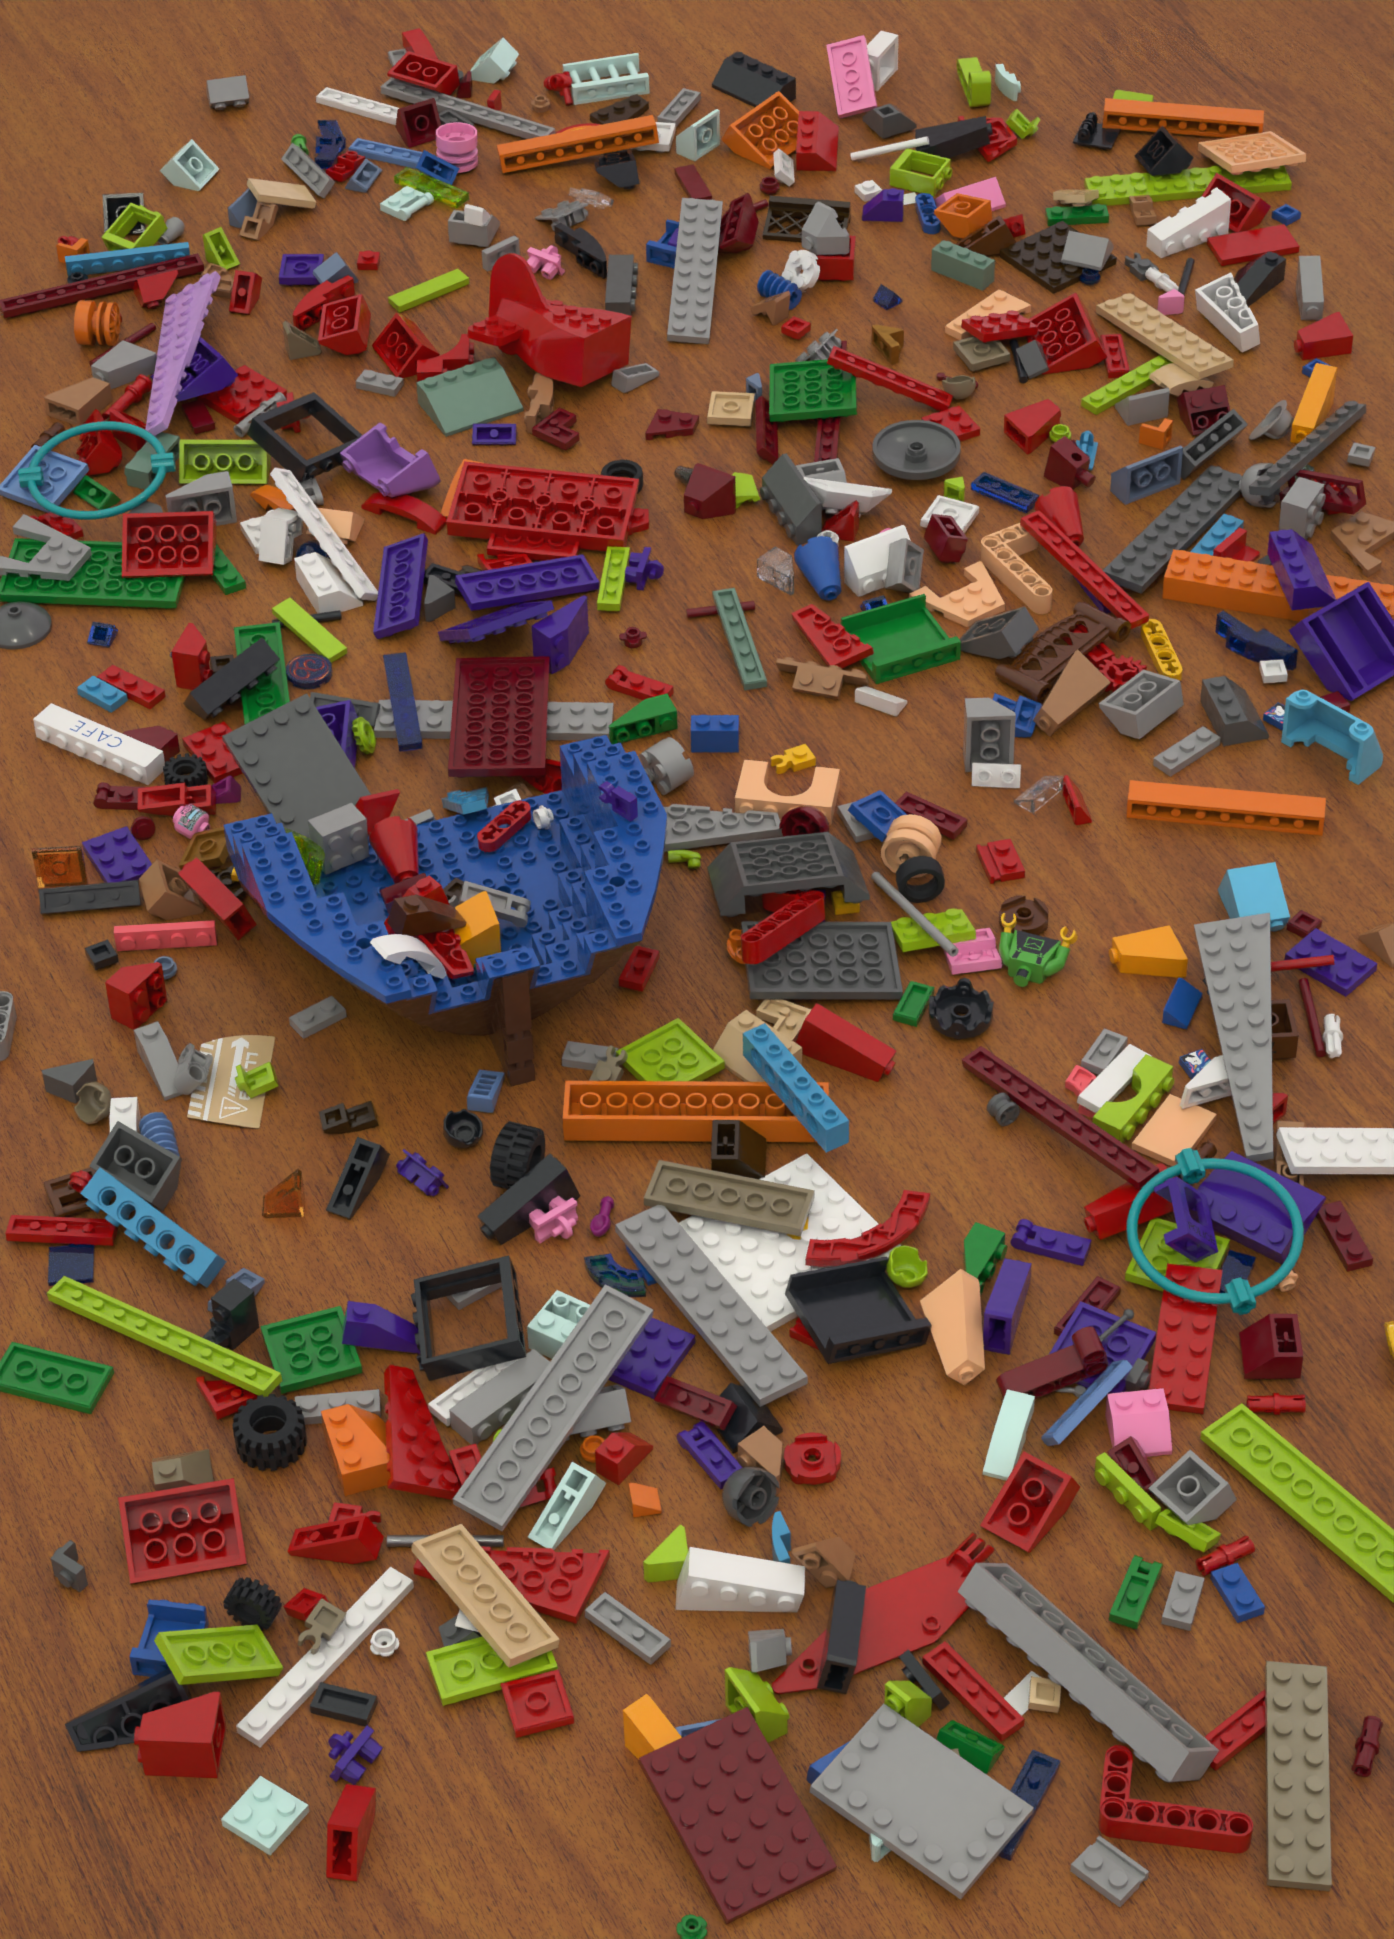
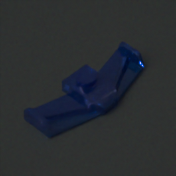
M317 120L318 129L322 136H316V153L319 154L315 157V163L321 169H328L333 165L338 154L345 149L346 138L343 136L337 120Z

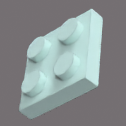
M260 1776L223 1816L221 1821L223 1827L268 1855H271L309 1813V1806Z

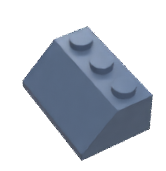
M1181 445L1111 473L1110 491L1126 505L1180 484L1183 447Z

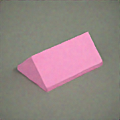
M996 177L943 193L934 200L938 208L956 193L991 200L992 211L1006 207Z

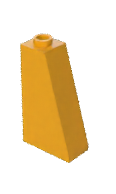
M1319 363L1315 364L1292 423L1290 442L1298 444L1325 421L1334 401L1337 367Z
M645 1694L623 1710L625 1746L638 1760L640 1757L682 1738L648 1694Z

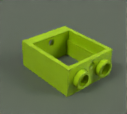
M906 148L890 168V186L917 193H928L934 197L943 188L944 183L952 176V168H950L951 159ZM911 170H914V171H918V172H922V173H926V174H930V175H934V176H933V177H930V176H926V175H922V174H918V173H914V172H910V171H911Z
M130 203L101 238L108 251L153 246L168 228L164 222V217L159 212H153L142 205L138 206ZM138 221L149 225L135 243L124 239Z

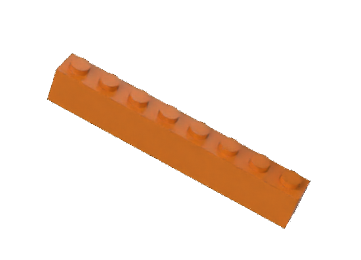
M1105 98L1102 128L1157 132L1163 126L1172 134L1231 138L1262 133L1264 111Z
M649 115L497 145L502 172L506 173L659 143L654 117Z
M1130 780L1126 818L1322 836L1326 798Z

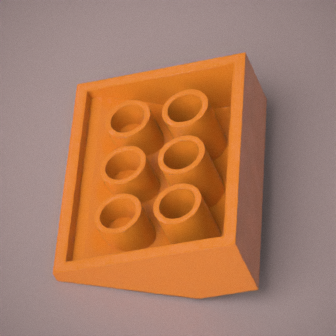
M778 91L729 125L721 140L735 154L771 169L774 167L773 153L777 149H781L788 156L796 151L799 110Z

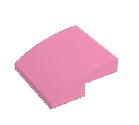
M990 928L977 929L976 939L953 943L959 950L958 954L954 957L944 950L952 975L1002 968V959L996 949V939Z

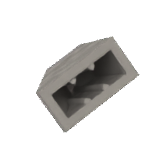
M1299 256L1295 292L1301 320H1321L1323 317L1324 295L1320 256Z
M122 340L91 365L92 376L110 383V388L114 389L135 381L136 377L140 374L145 376L153 374L157 359L156 352Z

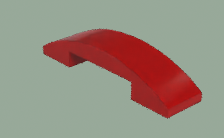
M380 492L373 493L361 505V509L381 515L386 510L417 521V529L434 535L446 525L447 518L430 505L406 494L396 497H385Z

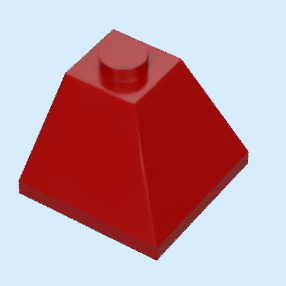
M177 270L136 280L133 292L141 308L147 306L148 309H153L160 306L159 303H162L178 275Z
M398 789L359 798L355 807L367 819L368 834L374 831L373 826L376 823L390 817L400 794Z

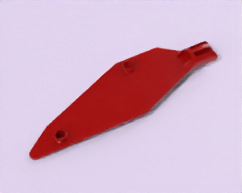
M972 1532L949 1556L867 1588L857 1664L853 1675L896 1659L907 1650L914 1652L934 1644L970 1608L965 1603L966 1599L958 1590L975 1563H984L993 1554L994 1548L990 1545L985 1547L986 1542L981 1538L976 1539L977 1535ZM826 1630L772 1683L774 1693L785 1694L819 1689L817 1688ZM810 1666L812 1667V1669H806L804 1667Z

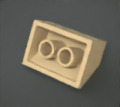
M747 1010L728 1022L713 1051L725 1061V1068L743 1081L765 1082L743 1056V1033L765 1023ZM765 1023L802 1065V1047Z

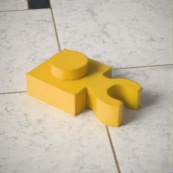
M806 744L784 750V756L774 755L771 757V766H776L777 774L785 773L789 768H792L795 772L816 765V757Z

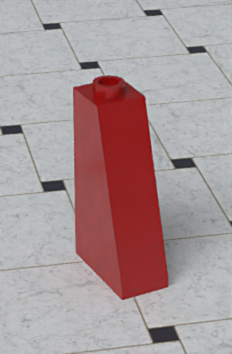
M197 857L183 866L182 870L178 873L183 882L237 940H240L257 925L244 904Z
M817 1003L805 1018L795 1041L796 1044L802 1047V1055L875 1082H879L884 1074L889 1076L896 1062L892 1061L896 1050Z
M1163 1163L1155 1165L1159 1168V1172L1167 1169ZM1126 1182L1086 1205L1084 1209L1087 1217L1084 1218V1224L1088 1232H1093L1102 1240L1126 1230L1130 1207L1140 1190ZM1154 1191L1141 1209L1138 1225L1174 1211L1172 1203Z

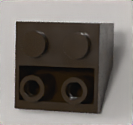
M713 1120L711 1170L754 1179L765 1178L766 1138L740 1120Z

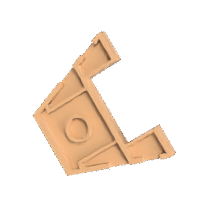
M981 561L964 568V576L972 583L944 597H938L927 586L909 593V598L925 594L926 608L929 611H940L944 613L945 618L967 628L971 627L978 620L1005 611V603Z

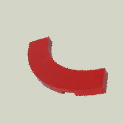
M903 1190L902 1197L891 1213V1217L883 1224L880 1223L872 1229L861 1233L859 1237L832 1240L810 1239L805 1265L818 1267L839 1266L865 1261L888 1252L908 1238L920 1224L928 1209L930 1193Z

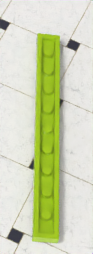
M63 1276L47 1292L48 1300L258 1396L268 1397L282 1382V1375L276 1370L66 1276Z

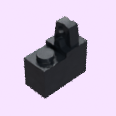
M232 1279L211 1297L213 1317L210 1319L211 1328L203 1338L224 1348L228 1347L233 1351L259 1328L254 1291L236 1279Z

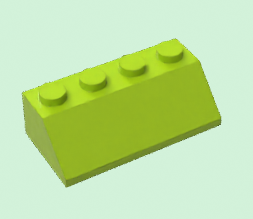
M180 439L179 484H189L204 475L225 471L229 472L232 484L268 483L271 456L254 440Z

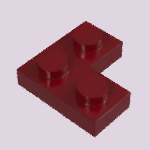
M559 407L532 428V435L563 450H567L580 440L579 433L569 429V427L577 422L576 415Z

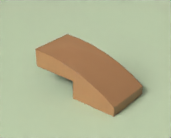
M1149 195L1129 196L1130 208L1135 224H1157V216L1153 210L1151 197Z

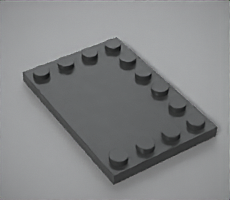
M307 693L222 736L223 742L268 814H273L276 824H283L286 833L292 832L299 852L310 849L308 820L349 803H353L355 806L360 797L371 795Z
M742 921L741 935L761 921ZM821 922L759 964L745 963L750 999H901L903 995L891 922Z

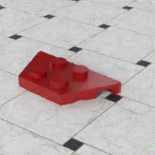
M958 116V121L965 120L964 116ZM986 118L987 124L991 123L993 135H990V144L977 149L987 162L992 161L1017 145V137L1002 118Z

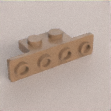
M791 657L777 658L776 665L780 671L796 673L792 687L795 692L839 700L843 682L869 686L868 676L861 670L852 669L851 671H845L835 665L824 667L813 661H807L806 663L797 662L796 659Z

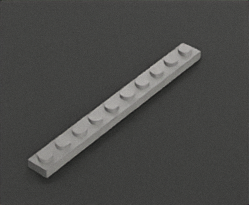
M390 78L381 86V94L404 100L408 103L415 104L435 98L437 109L440 113L451 109L472 123L497 129L507 134H513L523 139L556 133L555 128L398 79Z

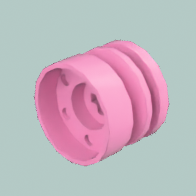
M453 122L444 124L436 130L437 157L460 168L458 173L470 171L478 165V149L476 148L478 143L477 130L474 126Z

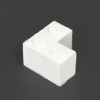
M277 508L262 516L258 525V529L261 531L260 540L257 544L259 561L281 565L292 561L294 538L301 535L303 530V520L298 517L297 511Z

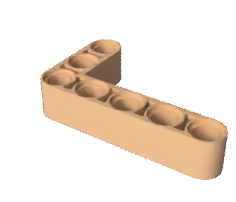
M1020 523L983 537L981 540V562L1033 612L1037 614L1050 612L1052 607L1051 586L1019 557L1022 554L1035 550L1038 547V541Z

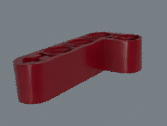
M1091 1326L1082 1328L1072 1335L1073 1345L1006 1371L998 1376L996 1383L1003 1399L1007 1389L1032 1395L1037 1399L1103 1372L1108 1367V1360L1095 1328Z

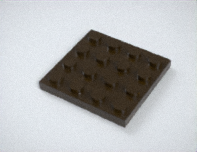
M1063 221L1026 237L1015 244H1011L1008 248L1000 250V258L1053 294L1116 265L1117 257L1110 254L1101 271L1061 263L1068 232H1078Z

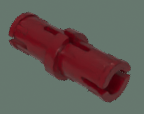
M1366 1716L1364 1718L1362 1732L1355 1743L1356 1756L1351 1770L1354 1771V1774L1361 1777L1371 1775L1375 1755L1379 1753L1380 1749L1378 1740L1383 1722L1376 1716Z

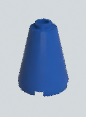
M827 536L810 538L807 540L808 544L803 547L800 544L795 550V563L821 599L834 600L841 593L838 545L836 541L833 542L832 538Z

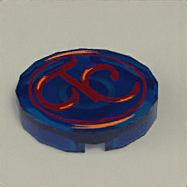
M318 654L297 656L289 661L286 666L287 680L292 682L296 688H318L320 684L324 682L326 684L330 681L332 677V664L328 658Z

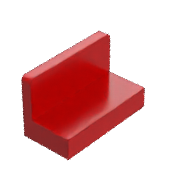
M1239 527L1214 548L1213 556L1254 562L1260 556V552L1246 546L1247 530Z

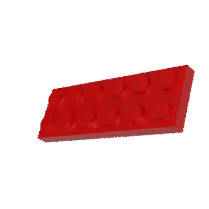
M1167 1263L1165 1277L1188 1289L1207 1293H1220L1222 1270ZM1163 1289L1149 1390L1164 1389L1168 1410L1204 1414L1218 1304L1194 1302Z

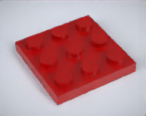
M243 365L235 370L238 376L232 385L219 391L197 396V400H202L205 405L238 424L259 408L260 403L268 401L277 392H281L287 398V390Z

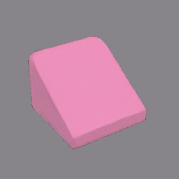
M1173 289L1158 297V311L1163 315L1183 313L1184 295Z

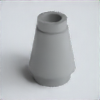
M172 217L167 219L165 224L168 229L158 240L161 245L169 244L183 234L185 225L179 218Z

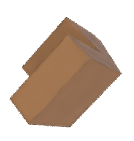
M257 201L253 217L245 216L239 235L259 241L273 226L279 206Z

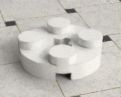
M806 250L792 251L785 265L782 277L785 280L791 281V283L797 284L798 289L802 293L806 292L804 290L808 287L812 288L819 277L820 266L817 265V256Z

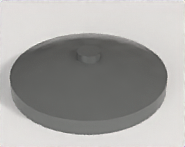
M907 420L891 424L875 436L872 445L873 459L879 468L890 475L909 480H925L946 474L957 465L961 453L960 441L952 430L941 424L925 420Z

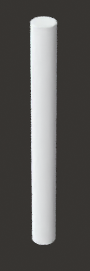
M926 136L851 153V160L855 161L905 150L906 148L910 149L928 145L929 138Z

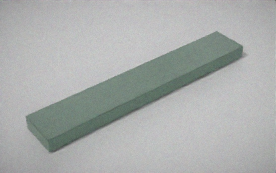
M735 588L712 591V597L744 691L767 687V679Z

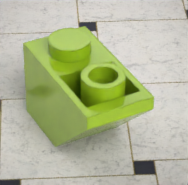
M888 1681L885 1684V1705L917 1727L931 1717L932 1698L911 1681Z

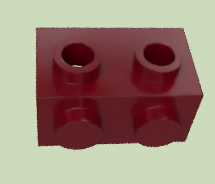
M931 515L924 539L941 562H960L962 554L965 553L968 538L952 516Z

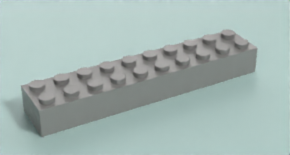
M975 1563L958 1590L966 1599L965 1603L970 1608L980 1611L986 1617L985 1620L990 1626L1000 1629L1007 1635L1006 1640L1010 1644L1028 1654L1027 1659L1030 1662L1046 1670L1051 1681L1065 1687L1070 1692L1069 1696L1075 1702L1085 1705L1091 1711L1090 1715L1096 1721L1106 1724L1113 1730L1112 1735L1117 1740L1127 1743L1134 1749L1133 1753L1137 1758L1151 1764L1156 1769L1155 1773L1162 1780L1177 1782L1200 1780L1219 1752L1213 1744L1007 1563Z

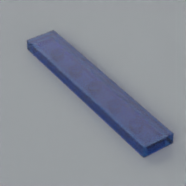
M406 652L383 655L399 752L423 749Z

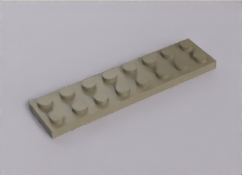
M1266 1661L1267 1885L1330 1891L1332 1876L1327 1667Z

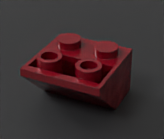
M1225 385L1184 392L1176 397L1180 418L1191 436L1202 434L1230 411Z
M1268 1314L1239 1332L1244 1379L1301 1378L1303 1350L1298 1314Z

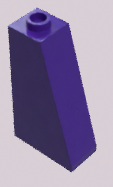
M1004 1259L984 1312V1350L1010 1355L1031 1282L1032 1263Z

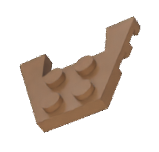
M1361 511L1331 530V539L1345 554L1349 553L1353 558L1352 562L1356 566H1360L1363 569L1362 573L1369 577L1382 567V561L1370 555V553L1394 539V521Z

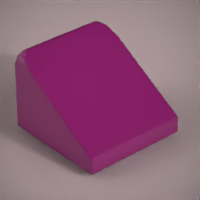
M231 775L212 785L216 792V804L241 801V786Z

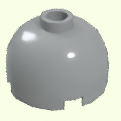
M1273 463L1252 465L1245 471L1239 482V489L1245 501L1254 507L1271 508L1277 502L1273 500L1275 495H1279L1280 488L1271 496L1251 495L1249 493V485L1265 473L1267 469L1272 467Z

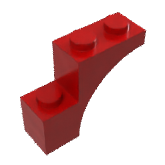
M461 334L458 344L447 353L430 359L417 360V382L464 367L465 365L474 364L475 345L474 342H470V338L467 337L468 334Z

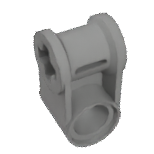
M189 1043L182 1051L178 1060L179 1064L174 1078L175 1088L184 1095H189L207 1079L213 1056L201 1053L195 1049L193 1044Z

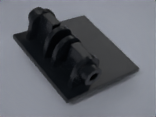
M1090 112L1082 122L1073 143L1081 146L1111 150L1121 129L1102 128L1103 124L1097 123L1098 117L1096 113Z

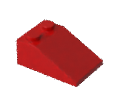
M1023 1452L980 1526L1030 1553L1066 1513L1080 1486L1072 1476Z

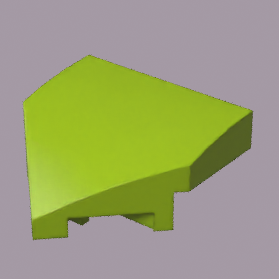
M734 472L732 475L735 476L736 508L746 500L749 502L752 500L754 502L759 501L760 497L753 476Z

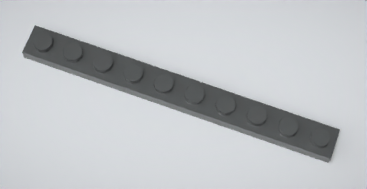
M1356 401L1345 402L1343 406L1249 485V493L1251 495L1271 496L1366 413V404H1358Z

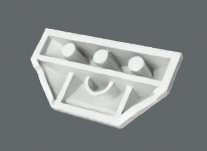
M804 477V480H806L822 503V509H825L827 514L834 515L857 500L859 502L860 518L861 514H866L892 493V489Z

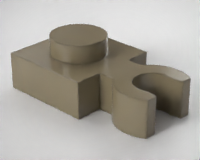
M610 1045L606 1050V1062L598 1060L589 1081H620L624 1071L619 1065H622L627 1060V1052L622 1049L618 1057H613L616 1049Z
M321 1598L305 1621L304 1626L310 1630H305L300 1634L298 1645L301 1647L305 1640H312L314 1645L311 1648V1653L313 1655L316 1654L320 1649L321 1638L323 1637L330 1641L345 1620L347 1613Z

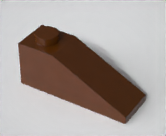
M999 215L957 242L956 245L987 256L999 254L1001 249L1008 248L1009 245L1015 244L1016 241Z
M411 895L394 899L387 923L396 934L417 936L465 927L467 922L454 906L419 895Z

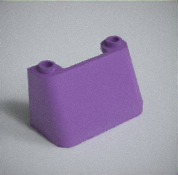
M378 423L340 452L343 459L342 465L348 473L353 472L377 488L385 497H396L434 488L441 482L429 454L423 449L415 454L416 456L399 446L395 437L389 438L386 432L387 427L382 423Z

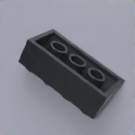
M738 51L724 59L712 83V88L753 107L758 106L778 91L790 102L796 99L795 77Z
M260 638L191 691L183 704L204 720L209 716L215 718L224 710L222 706L227 702L233 704L242 696L240 692L246 688L250 691L259 684L258 679L265 674L268 677L278 669L276 665L280 658L266 641Z

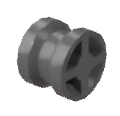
M1006 1093L995 1095L987 1104V1112L991 1116L996 1117V1121L1001 1126L1013 1123L1020 1113L1019 1106L1011 1102L1010 1097Z

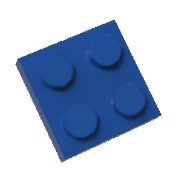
M881 790L852 803L848 809L855 819L862 823L881 842L886 839L893 820L902 815H907Z

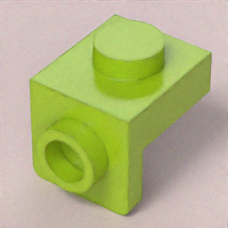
M1015 109L1010 114L1006 124L1023 139L1027 135L1032 136L1038 130L1037 125L1041 119L1036 117L1030 122L1018 109Z
M270 1062L248 1072L244 1070L241 1064L236 1066L238 1074L235 1077L236 1084L240 1091L245 1090L250 1099L279 1086L274 1067Z

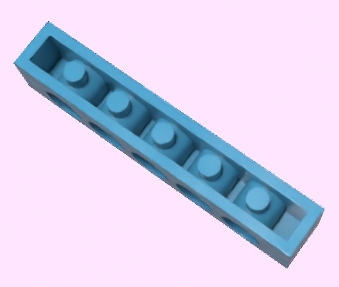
M764 1023L744 1032L743 1056L827 1153L849 1143L848 1118L771 1029Z
M100 1167L80 1193L88 1199L85 1203L97 1213L102 1209L107 1213L105 1217L107 1221L117 1228L120 1224L127 1228L124 1232L127 1236L136 1242L139 1239L143 1240L146 1243L143 1248L156 1257L159 1253L166 1258L163 1263L174 1271H177L179 1268L185 1272L183 1278L194 1286L200 1283L208 1288L227 1262ZM116 1196L115 1202L109 1205L111 1198ZM136 1210L135 1216L129 1220L130 1213ZM155 1225L154 1231L148 1234L149 1228ZM175 1239L173 1247L168 1249L169 1242ZM195 1254L194 1260L187 1264L189 1256Z

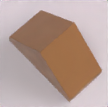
M1394 922L1379 925L1359 935L1360 941L1391 968L1394 967Z

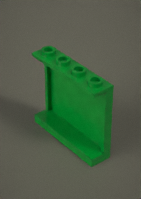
M925 594L841 618V625L845 627V631L851 635L855 634L863 644H869L873 647L874 654L859 662L875 684L960 660L961 641L957 636L952 638L947 636L926 608Z

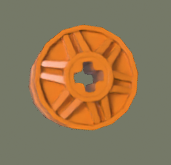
M78 301L74 314V334L77 344L94 345L96 340L100 346L107 344L113 347L117 344L120 334V311L116 302H109L107 304V302L101 301L97 307L95 301Z

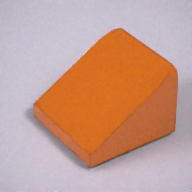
M628 1483L633 1518L662 1513L657 1488L637 1483Z

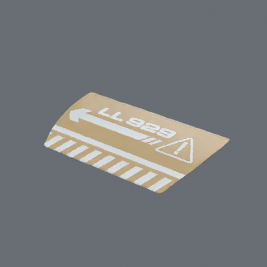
M241 1035L224 1037L201 1044L200 1052L205 1055H212L213 1061L209 1067L207 1079L191 1094L187 1117L242 1127L259 1128L265 1093L250 1099L245 1090L240 1091L235 1081V1077L238 1076L236 1066L241 1064L244 1070L248 1072L265 1063H271L275 1037Z

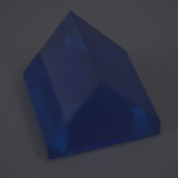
M882 284L873 297V301L886 310L903 302V299Z

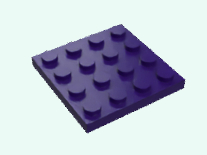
M552 600L518 603L439 631L438 635L440 641L448 640L449 643L476 642L485 639V635L499 634L506 631L508 627L522 626L527 624L528 620H538L547 617V612L554 610Z

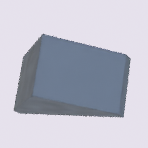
M337 252L313 270V275L320 284L326 280L334 283L347 275L354 278V283H358L359 280Z

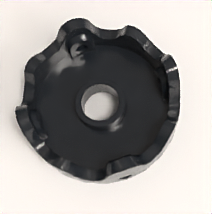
M962 978L955 986L947 987L942 985L938 989L936 996L930 995L929 1019L935 1030L945 1036L954 1039L973 1038L985 1032L991 1025L994 1001H991L987 990L978 992L973 988L969 979ZM956 1013L966 1014V1015H964V1016H959V1015H956Z

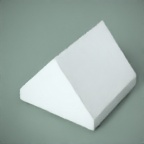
M465 204L464 222L483 227L490 219V214L484 208Z

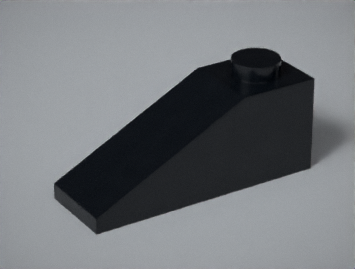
M357 1137L326 1211L351 1220L380 1179L390 1153L379 1144Z

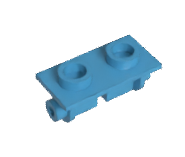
M1085 431L1081 434L1080 441L1076 440L1078 448L1089 456L1090 464L1088 470H1093L1098 442H1093V434L1090 431Z

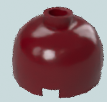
M803 805L791 809L782 817L779 830L782 828V837L829 832V823L822 811L813 806Z

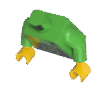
M1003 913L1001 922L1004 932H1001L999 954L1003 964L1008 967V975L1014 977L1013 981L1016 985L1024 987L1029 981L1038 984L1043 983L1048 976H1052L1064 968L1071 950L1069 945L1075 943L1078 938L1075 930L1067 938L1068 928L1065 926L1061 929L1060 935L1063 939L1061 945V941L1018 930L1011 933V930L1017 924L1015 914L1013 915L1014 919L1011 923H1006L1004 921L1005 913Z

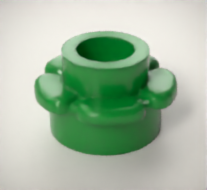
M686 1915L677 1924V1934L680 1935L681 1939H704L707 1935V1922L701 1916Z

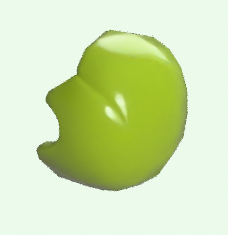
M903 1245L895 1247L890 1252L886 1271L889 1278L895 1284L903 1288H913L924 1282L928 1275L927 1261H922L919 1258L918 1249Z

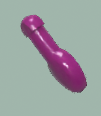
M609 1196L601 1200L599 1214L590 1223L591 1232L596 1237L603 1236L611 1226L609 1215L611 1209L614 1208V1200Z

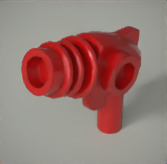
M569 71L548 76L544 80V87L546 89L560 92V96H564L566 105L573 104L570 92L573 81Z

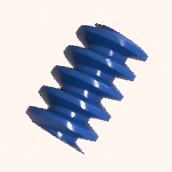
M771 270L763 272L758 280L757 291L761 296L768 298L789 291V310L794 309L799 304L802 292L798 289L797 284L785 280L782 276L779 277L778 274L773 273Z

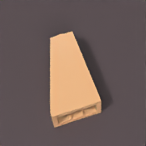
M960 1269L920 1300L925 1316L932 1325L930 1330L946 1375L966 1385L985 1370L980 1284L977 1278Z

